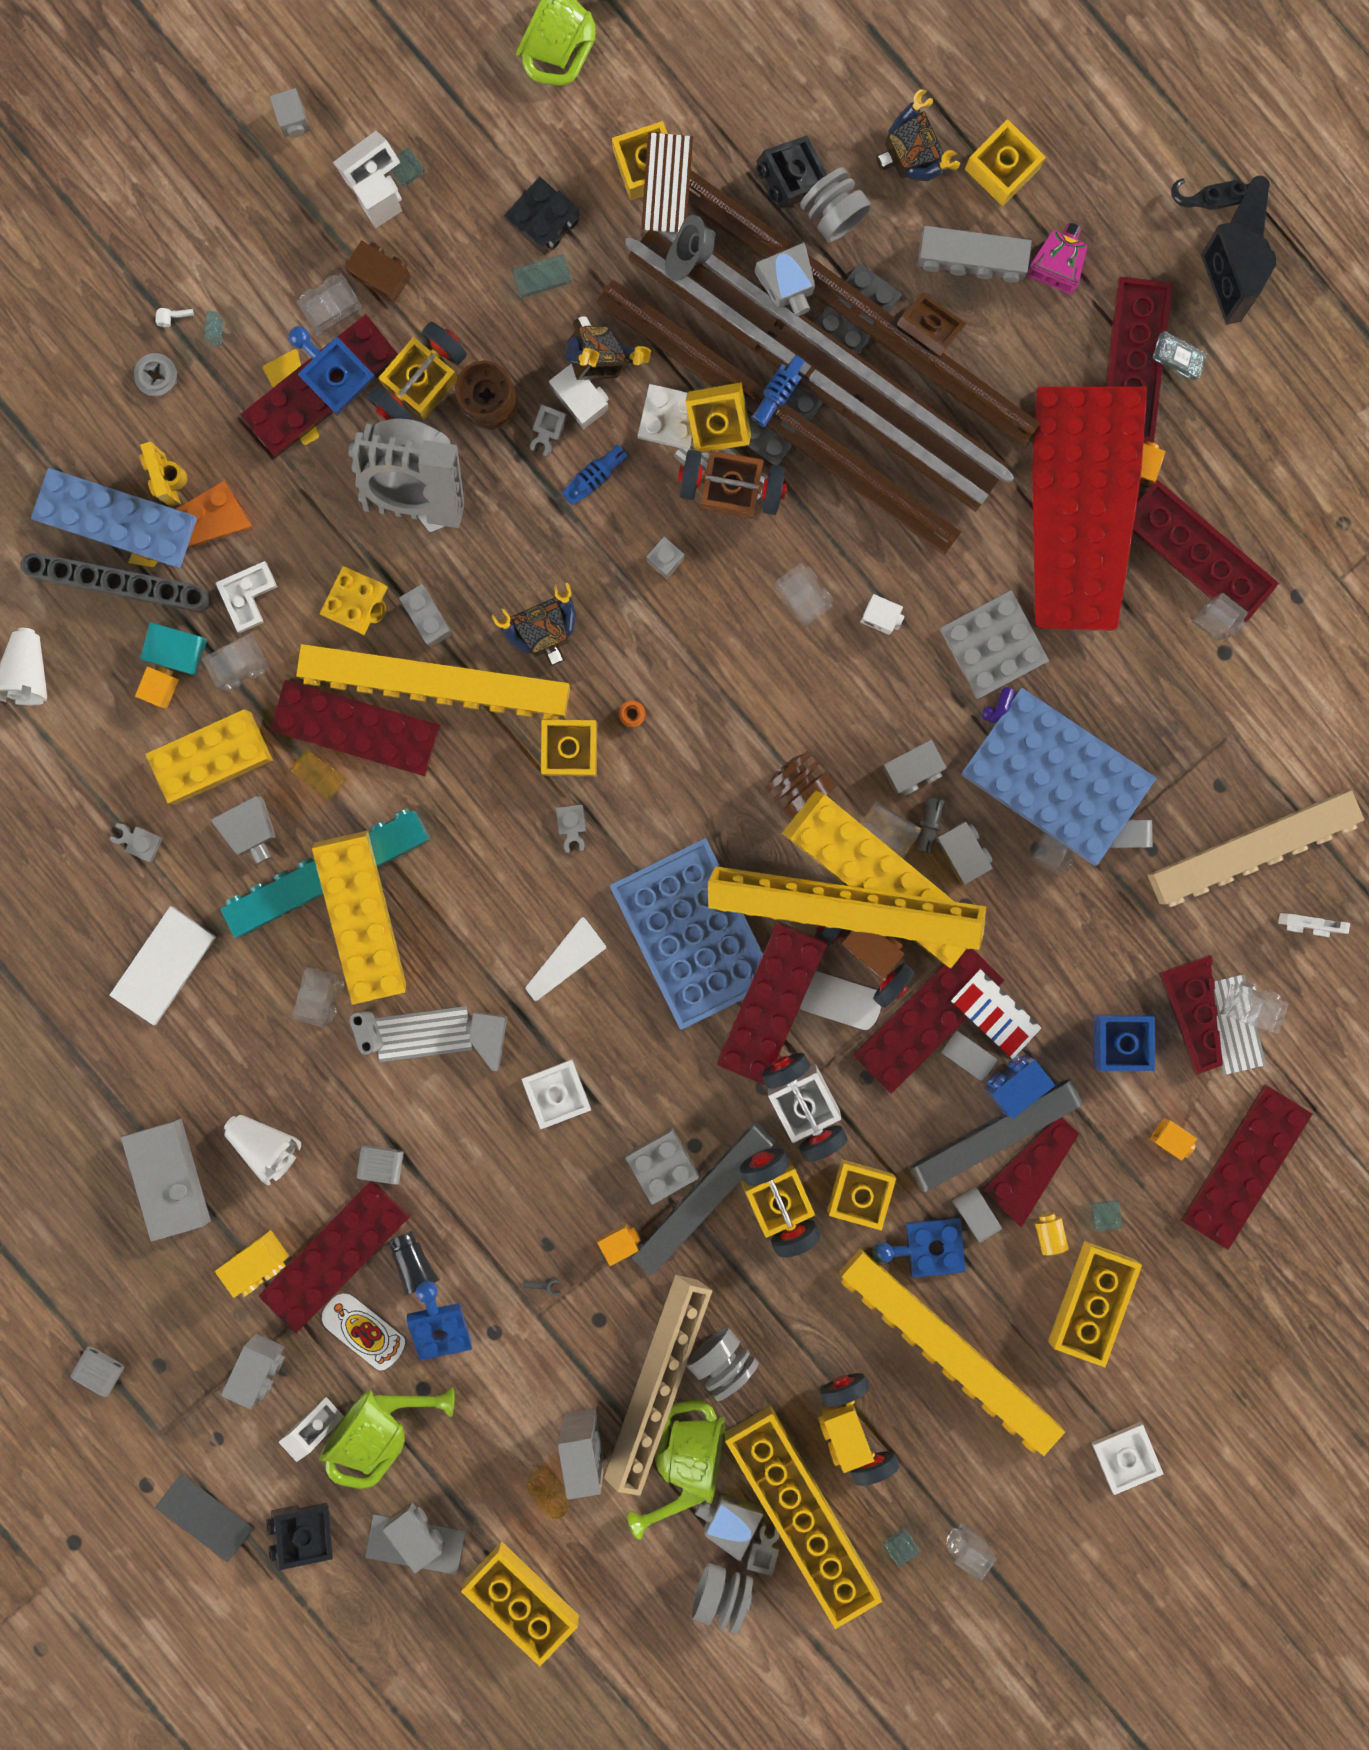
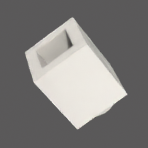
M873 594L860 622L890 635L893 629L898 631L902 624L904 615L900 613L903 607Z

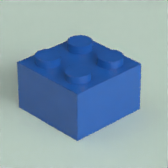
M1093 1014V1068L1099 1071H1155V1016L1147 1014Z
M1018 1055L1007 1064L1009 1068L1001 1074L996 1072L986 1081L988 1085L984 1087V1090L1000 1110L1011 1119H1014L1055 1086L1036 1060L1026 1055L1023 1057Z

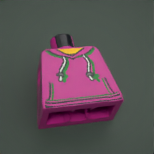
M1067 223L1063 233L1052 231L1028 268L1026 276L1072 295L1079 284L1087 245L1077 240L1082 230L1081 227L1074 223Z

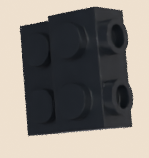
M807 135L764 150L756 161V172L761 179L765 178L769 186V198L773 203L777 202L780 209L801 202L809 190L827 175Z
M539 176L507 211L504 219L545 255L549 249L553 251L560 244L561 236L567 230L571 231L575 228L580 220L579 208L562 192H557Z
M327 1503L302 1508L295 1505L271 1510V1518L266 1519L268 1535H273V1545L268 1547L270 1562H275L278 1570L333 1559L329 1505Z

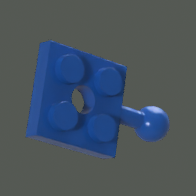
M296 326L290 330L288 335L290 344L295 348H303L313 359L298 373L299 377L337 416L376 379L375 375L338 337L320 351L310 341V334L306 328ZM334 370H342L344 372V378L339 383L330 381V374Z
M959 1217L906 1222L908 1245L891 1247L888 1243L880 1242L872 1250L874 1260L880 1264L889 1263L893 1257L909 1256L912 1278L966 1272L961 1219ZM934 1240L942 1242V1250L938 1254H931L929 1252V1245Z
M423 1281L416 1288V1296L419 1301L425 1303L427 1310L407 1314V1324L420 1361L472 1350V1340L460 1303L437 1307L435 1299L438 1289L431 1281ZM443 1330L445 1333L436 1334L434 1331Z

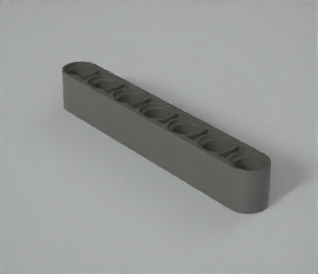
M28 553L21 560L22 571L27 576L42 582L193 612H203L211 603L210 595L204 589L194 584L39 553ZM37 561H41V569L34 573L33 565ZM67 566V575L64 578H60V569ZM94 571V580L86 584V575ZM120 576V586L113 589L111 586L112 580ZM142 582H147V591L139 594L138 586ZM169 587H173V597L168 600H165V590ZM196 592H200V602L191 605V596Z
M1070 1079L1061 1081L1014 1119L1003 1113L916 1161L908 1169L920 1191L926 1192L1074 1111L1083 1104V1101Z
M757 1121L754 1122L639 1246V1251L632 1254L631 1258L652 1276L742 1179L740 1165L753 1154L770 1149L776 1139Z

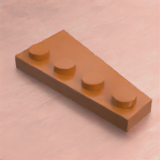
M225 481L176 509L197 517L188 547L205 544L213 539L228 537L233 533L243 530L254 529Z

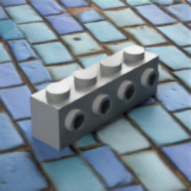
M924 226L920 239L917 266L923 267L925 271L937 272L939 269L948 270L951 274L958 276L969 273L976 274L981 279L999 277L1003 278L1005 282L1016 283L1019 280L1023 281L1028 272L1032 240Z

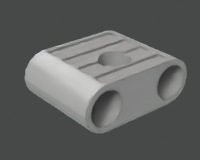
M365 1010L353 1014L350 1017V1024L360 1052L368 1055L379 1051L383 1046V1041L373 1013Z
M361 1145L356 1178L388 1184H399L404 1151Z
M88 1346L70 1377L103 1397H108L124 1366L101 1351Z

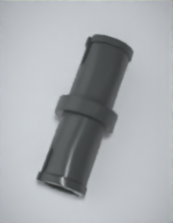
M927 798L924 818L919 824L921 831L916 847L917 851L933 854L936 834L941 828L939 821L944 805L943 800L937 801L938 799Z

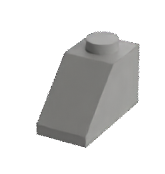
M476 1011L473 1013V1017H468L466 1033H470V1042L490 1069L498 1071L502 1057L507 1016Z

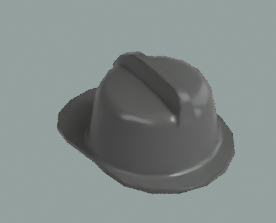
M691 215L683 221L667 254L665 263L666 273L669 278L675 281L686 277L694 265L706 262L713 253L715 232L705 227L704 222L699 216Z

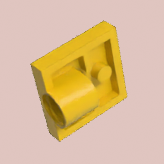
M152 442L141 444L143 454H140L139 457L144 470L149 471L151 480H148V486L151 494L170 508L181 505L177 490L183 488L187 483L185 470L175 462L167 461L165 453ZM172 470H177V477L173 481H168V473Z
M343 566L319 614L365 635L370 623L380 622L385 615L386 605L382 598L388 587L381 582Z

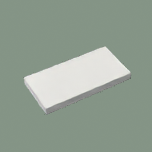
M170 906L110 996L152 1025H157L217 936L173 906Z

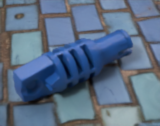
M796 355L787 366L783 363L780 365L763 391L764 399L751 416L753 421L766 427L767 422L777 407L781 408V406H784L802 378L798 375V372L805 362L803 359Z
M616 444L601 459H594L577 473L561 492L571 505L591 495L610 478L611 471L628 458L625 452L620 453L623 449Z

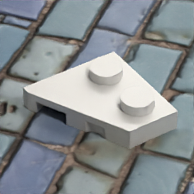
M1280 913L1278 924L1287 925L1288 931L1303 933L1304 928L1313 929V935L1330 937V932L1349 934L1350 923L1335 922Z

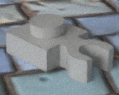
M541 404L532 429L538 432L539 435L532 440L530 450L536 451L537 445L543 443L545 445L543 455L548 457L552 451L551 438L560 439L568 415Z
M583 805L556 808L559 835L567 834V839L564 842L566 853L570 852L569 845L572 841H577L580 851H584V841L579 837V832H586Z
M117 823L115 827L123 830V837L119 839L111 836L110 840L116 844L127 843L125 852L148 862H153L163 838L140 827H135L132 833L127 825Z
M761 1523L759 1527L761 1540H752L746 1569L773 1576L779 1553V1546L773 1545V1543L779 1539L780 1534L775 1527L772 1535H766L764 1533L765 1523Z

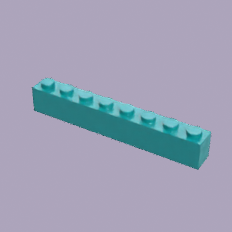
M408 809L402 810L393 815L395 820L388 824L381 821L369 828L371 831L369 837L377 867L431 840L417 811L409 812ZM312 858L306 859L297 864L299 869L289 873L288 870H285L273 877L274 882L268 885L262 882L250 888L251 893L242 898L239 894L226 900L227 906L220 910L234 938L242 937L323 896L315 861Z

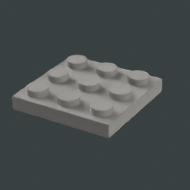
M1012 590L939 629L976 699L991 693L1049 661Z

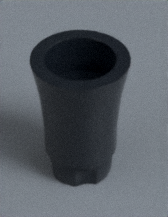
M412 1231L388 1241L392 1252H394L392 1257L397 1266L405 1296L416 1292L417 1286L423 1281L435 1283L440 1280L428 1262L420 1243L416 1242Z

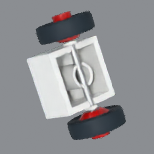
M804 1053L783 1056L762 1072V1079L768 1087V1097L792 1143L812 1134L799 1146L800 1152L807 1162L827 1158L847 1143V1135L840 1125L827 1127L841 1120L840 1110L817 1065L815 1064L810 1067Z

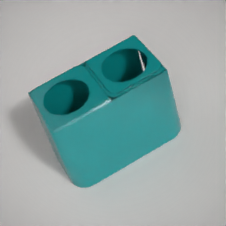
M150 622L140 659L196 676L207 639Z

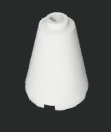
M19 628L18 631L11 634L0 662V701L6 702L7 697L16 700L15 704L41 705L44 701H47L40 636L35 634V631L32 629Z
M244 1115L231 1117L224 1126L227 1140L257 1177L266 1185H271L270 1179L273 1178L277 1181L286 1173L296 1159L293 1155L295 1148L299 1151L301 1148V1142L297 1138Z

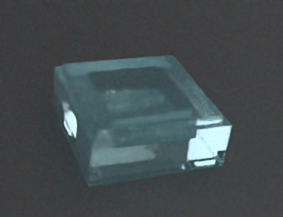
M409 147L397 155L401 163L391 169L403 187L425 173V169Z
M207 311L204 338L210 345L220 346L222 343L223 319L216 311Z
M1118 1200L1091 1203L1093 1228L1095 1231L1122 1228L1120 1203Z
M906 1528L883 1542L898 1568L921 1554L920 1549Z

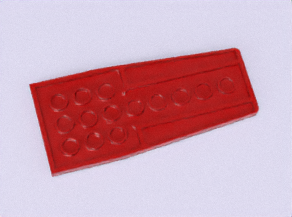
M1037 387L1035 420L1040 422L1034 432L1032 487L1035 623L1039 629L1115 631L1119 627L1142 473L1147 387Z

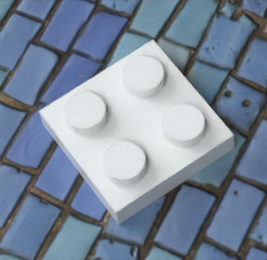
M649 384L638 439L690 450L693 437L685 404L688 393Z
M572 1059L521 1079L540 1130L591 1111Z
M1141 1422L1091 1442L1114 1495L1163 1475V1471Z

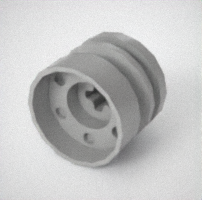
M843 167L832 171L820 179L800 202L802 210L809 212L808 218L814 221L823 217L817 229L828 243L835 242L850 232L872 209V203L861 190L849 194L855 185V181L852 178L847 179L849 173Z
M728 1327L722 1328L708 1338L692 1354L686 1365L698 1380L711 1375L705 1384V1388L708 1391L713 1390L712 1396L716 1401H721L739 1390L759 1365L754 1356L749 1357L750 1352L747 1348L734 1353L740 1344V1340Z
M707 1563L696 1591L691 1620L710 1625L715 1615H719L718 1629L724 1630L729 1621L728 1632L737 1634L750 1608L753 1577L745 1575L739 1585L740 1573L734 1572L729 1582H725L726 1568Z

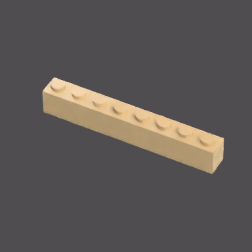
M1344 791L1147 874L1159 904H1169V907L1183 903L1185 901L1183 897L1193 893L1195 897L1210 891L1208 886L1215 883L1222 886L1234 881L1233 876L1241 872L1243 876L1259 870L1258 865L1267 862L1268 865L1280 862L1283 860L1282 855L1292 852L1293 855L1301 853L1308 849L1307 844L1315 841L1317 844L1327 842L1333 839L1331 835L1333 833L1341 831L1344 834L1357 829V823L1364 821V817L1353 791Z
M675 1274L604 1479L617 1492L641 1496L712 1294V1290L697 1279Z

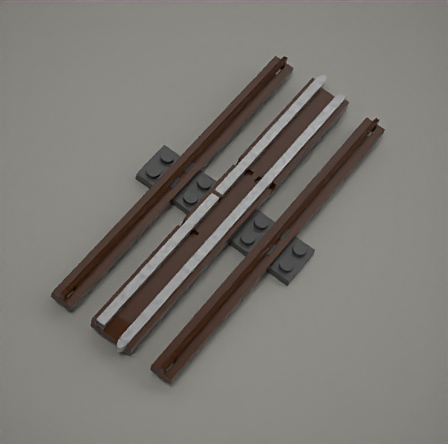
M691 171L690 188L697 192L700 197L689 190L688 205L758 256L766 259L796 246L694 171ZM648 230L640 242L633 238H626V246L631 251L628 255L630 262L776 368H779L782 363L787 366L796 355L805 361L798 372V375L802 377L784 406H781V408L777 407L767 422L766 427H763L751 418L764 399L763 391L765 389L614 279H612L609 285H605L603 293L597 300L598 305L711 387L742 383L751 430L750 443L745 447L768 464L780 465L794 446L943 555L947 553L961 531L812 424V419L824 403L829 405L975 512L999 480L1010 483L1013 480V475L1008 470L1010 465L859 355L871 338H873L1022 447L1035 432L1040 422L943 353L940 356L929 350L926 345L915 337L908 335L904 329L897 325L899 320L889 314L900 300L902 293L862 264L858 263L848 279L844 281L808 255L815 284L812 295L827 305L814 324L803 315L795 316L794 312L787 308V305L777 308L762 285L714 250L706 262L694 265L690 273L683 279L675 281L669 278L665 268L666 257L678 234L677 232ZM609 296L618 301L621 304V306L614 302L612 299H610ZM1013 423H1015L1016 425H1018L1020 428H1022V429H1023L1024 431H1026L1027 433L1025 434L1024 432H1022L1021 430H1019L1017 427H1015V426L1013 425ZM934 531H935L937 534H939L941 537H943L944 539H946L948 542L946 543V542H945L944 540H942L940 537H938L937 535H935V534H934Z

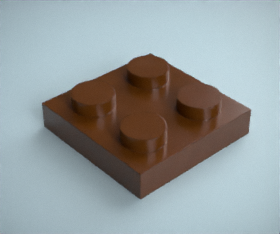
M922 293L901 316L897 325L904 329L908 335L915 337L926 345L929 350L941 356L960 334L966 323Z

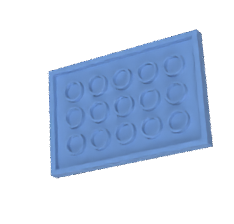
M1023 688L1020 689L1011 702L1010 710L1001 716L961 773V776L1095 867L1099 864L1157 779Z
M706 838L609 885L680 1030L743 1000L763 955L743 913L724 912L708 907V881L715 866H720Z

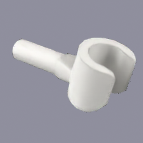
M159 308L156 311L155 322L157 326L170 327L171 318L194 316L193 309L171 311L166 308Z

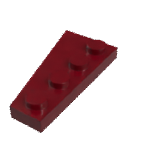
M1207 955L1159 972L1195 1074L1223 1066L1220 1031L1217 1025L1218 1010L1217 1005H1215L1214 995L1215 980L1212 975V955Z
M1063 1117L1048 1124L983 1187L987 1194L1021 1228L1079 1133Z

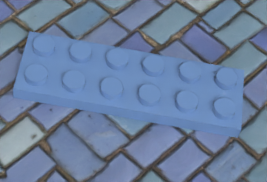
M50 468L47 470L31 519L179 569L181 568L197 521V517Z

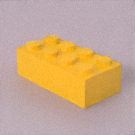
M245 709L145 754L167 804L174 805L273 761L252 713Z
M1084 1241L1048 1340L1050 1345L1055 1350L1106 1367L1142 1265L1133 1258Z
M502 1541L464 1580L461 1592L539 1667L578 1627L579 1614Z

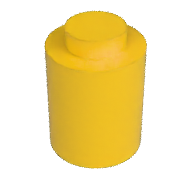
M1054 1212L1039 1215V1220L1035 1221L1042 1254L1055 1255L1067 1251L1069 1247L1062 1218L1055 1216Z

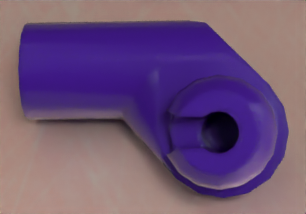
M1008 687L1002 688L996 707L986 706L982 713L983 720H988L989 723H997L1001 716L1010 710L1015 691Z

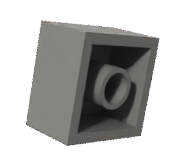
M673 1127L626 1153L625 1158L652 1205L699 1179V1173Z
M255 1334L244 1345L221 1396L250 1410L257 1402L261 1404L264 1397H267L274 1383L270 1378L273 1379L284 1362L285 1356L281 1354L285 1346Z

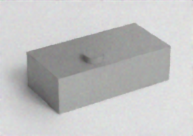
M182 1118L135 1131L121 1137L151 1242L203 1227L211 1221Z
M596 1408L564 1413L558 1449L567 1500L600 1495L605 1460Z

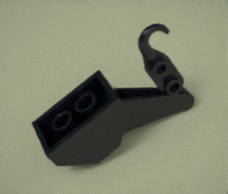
M1255 176L1249 184L1233 180L1206 186L1194 196L1184 197L1179 193L1178 189L1180 185L1185 183V179H1179L1172 185L1171 196L1182 207H1201L1215 210L1239 205L1230 223L1218 225L1200 255L1226 325L1241 322L1261 294L1277 265L1275 252L1271 250L1268 240L1264 238L1270 182L1264 176Z

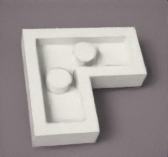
M261 562L216 582L238 633L264 623L254 598L278 587L267 562Z

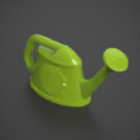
M578 0L540 1L515 55L518 57L522 56L523 68L532 80L542 84L563 86L572 83L578 76L592 48L596 35V26L591 15L592 13L587 12L577 2ZM578 49L565 74L541 72L533 64V59L561 66L560 68L565 69L572 53Z
M450 1387L444 1394L436 1396H373V1392L370 1389L367 1390L340 1421L320 1454L319 1459L323 1462L326 1461L328 1477L336 1484L357 1489H368L376 1485L402 1452L405 1442L403 1425L390 1415L391 1412L406 1407H436L444 1410L449 1417H452L455 1405L454 1388ZM336 1464L362 1471L366 1475L371 1472L372 1474L366 1478L344 1475L337 1470Z
M694 1399L672 1405L655 1453V1461L658 1472L665 1482H671L683 1488V1491L678 1499L649 1514L638 1515L634 1511L628 1512V1524L636 1539L641 1540L645 1529L657 1521L706 1500L712 1504L722 1456L725 1417L717 1419L714 1409L707 1402ZM693 1410L701 1411L705 1415L706 1420L683 1422L675 1420L667 1448L670 1423L674 1415Z

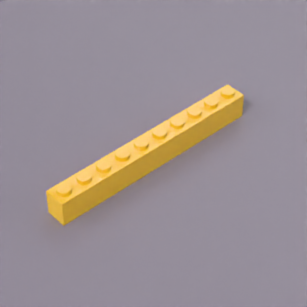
M303 644L300 647L296 675L298 678L304 679L303 684L320 686V682L331 683L330 688L346 690L347 686L357 687V692L373 694V690L384 691L383 696L399 698L400 694L410 695V700L426 702V698L437 699V704L453 706V701L464 703L463 707L479 710L481 705L490 707V711L506 714V709L516 710V715L523 717H532L533 713L543 714V719L559 720V717L566 718L570 692L569 683Z
M715 866L708 881V907L724 912H737L750 916L756 915L776 920L782 919L802 924L808 923L828 928L847 929L855 932L925 941L938 945H951L965 949L980 950L984 935L986 906Z
M860 1248L839 1271L843 1278L841 1283L853 1293L857 1290L863 1296L861 1301L872 1311L877 1308L883 1313L881 1318L891 1328L897 1326L903 1331L901 1336L910 1345L918 1344L923 1349L921 1354L929 1362L934 1364L937 1361L943 1367L941 1371L952 1382L957 1379L964 1386L961 1389L971 1399L974 1400L976 1397L984 1403L981 1407L991 1417L994 1418L998 1415L1004 1421L1002 1426L1013 1436L1018 1433L1024 1438L1022 1441L1023 1445L1032 1453L1038 1451L1045 1456L1065 1433L1058 1422L864 1250Z

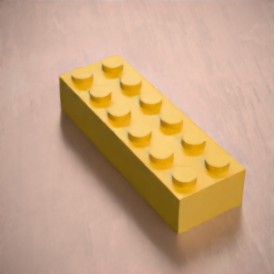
M368 831L314 842L312 851L352 1005L405 993L406 981Z

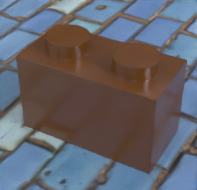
M361 240L344 267L347 274L394 304L411 278L407 264L395 256L392 259L384 254L385 251L373 242L367 244Z

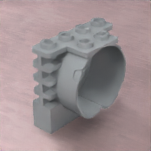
M392 419L378 422L374 426L366 423L364 433L357 432L355 440H351L349 444V457L353 458L352 472L356 473L355 486L359 488L358 500L362 502L363 510L370 512L371 506L375 505L378 506L380 514H386L388 509L394 511L397 517L407 514L411 515V519L416 520L418 515H426L427 523L459 528L465 505L457 445L451 444L448 437L442 432L414 420Z

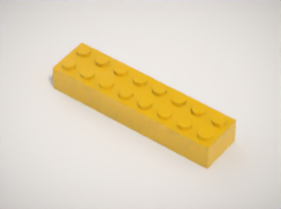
M816 790L781 833L846 886L955 902L828 796ZM913 940L949 968H952L966 950L957 946L938 945L931 942Z
M771 1405L725 1431L726 1444L833 1627L837 1629L881 1603L882 1599L879 1589Z

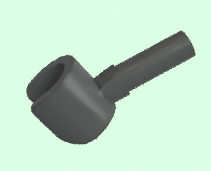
M556 1277L548 1279L547 1282L524 1281V1288L547 1290L551 1296H558L561 1292L559 1290H551L550 1286L553 1283L561 1284V1281Z

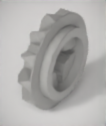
M151 353L145 355L137 362L134 369V380L137 387L148 396L161 397L163 394L171 393V389L177 384L178 372L174 363L167 356ZM160 368L159 373L165 379H157L153 383V378L147 372L156 373Z

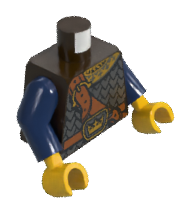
M926 90L916 92L914 96L915 103L911 102L898 115L888 130L885 143L888 151L876 156L881 171L895 166L901 178L908 177L911 180L928 182L946 172V168L952 170L959 168L960 162L954 161L951 164L949 162L951 157L956 156L957 153L952 150L943 152L925 111L920 113L921 108H928L933 103V99L929 98L922 104L921 97L927 92Z
M580 317L573 322L575 332L566 342L565 358L571 362L577 380L617 378L629 363L634 365H641L643 362L649 363L651 354L649 348L637 346L634 350L623 347L608 327H591L587 317Z
M566 583L567 591L564 593L558 592L557 585H555V598L511 617L505 609H501L505 614L504 618L496 620L495 616L492 615V619L501 628V631L511 645L524 654L533 653L534 657L545 653L550 666L557 665L565 660L560 646L569 642L568 637L574 632L576 613L572 598L570 597V585Z

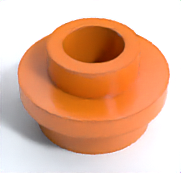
M631 700L625 702L620 707L619 718L625 726L637 727L645 720L646 712L641 703ZM634 709L637 711L638 715L635 719L628 718L627 713L629 710Z

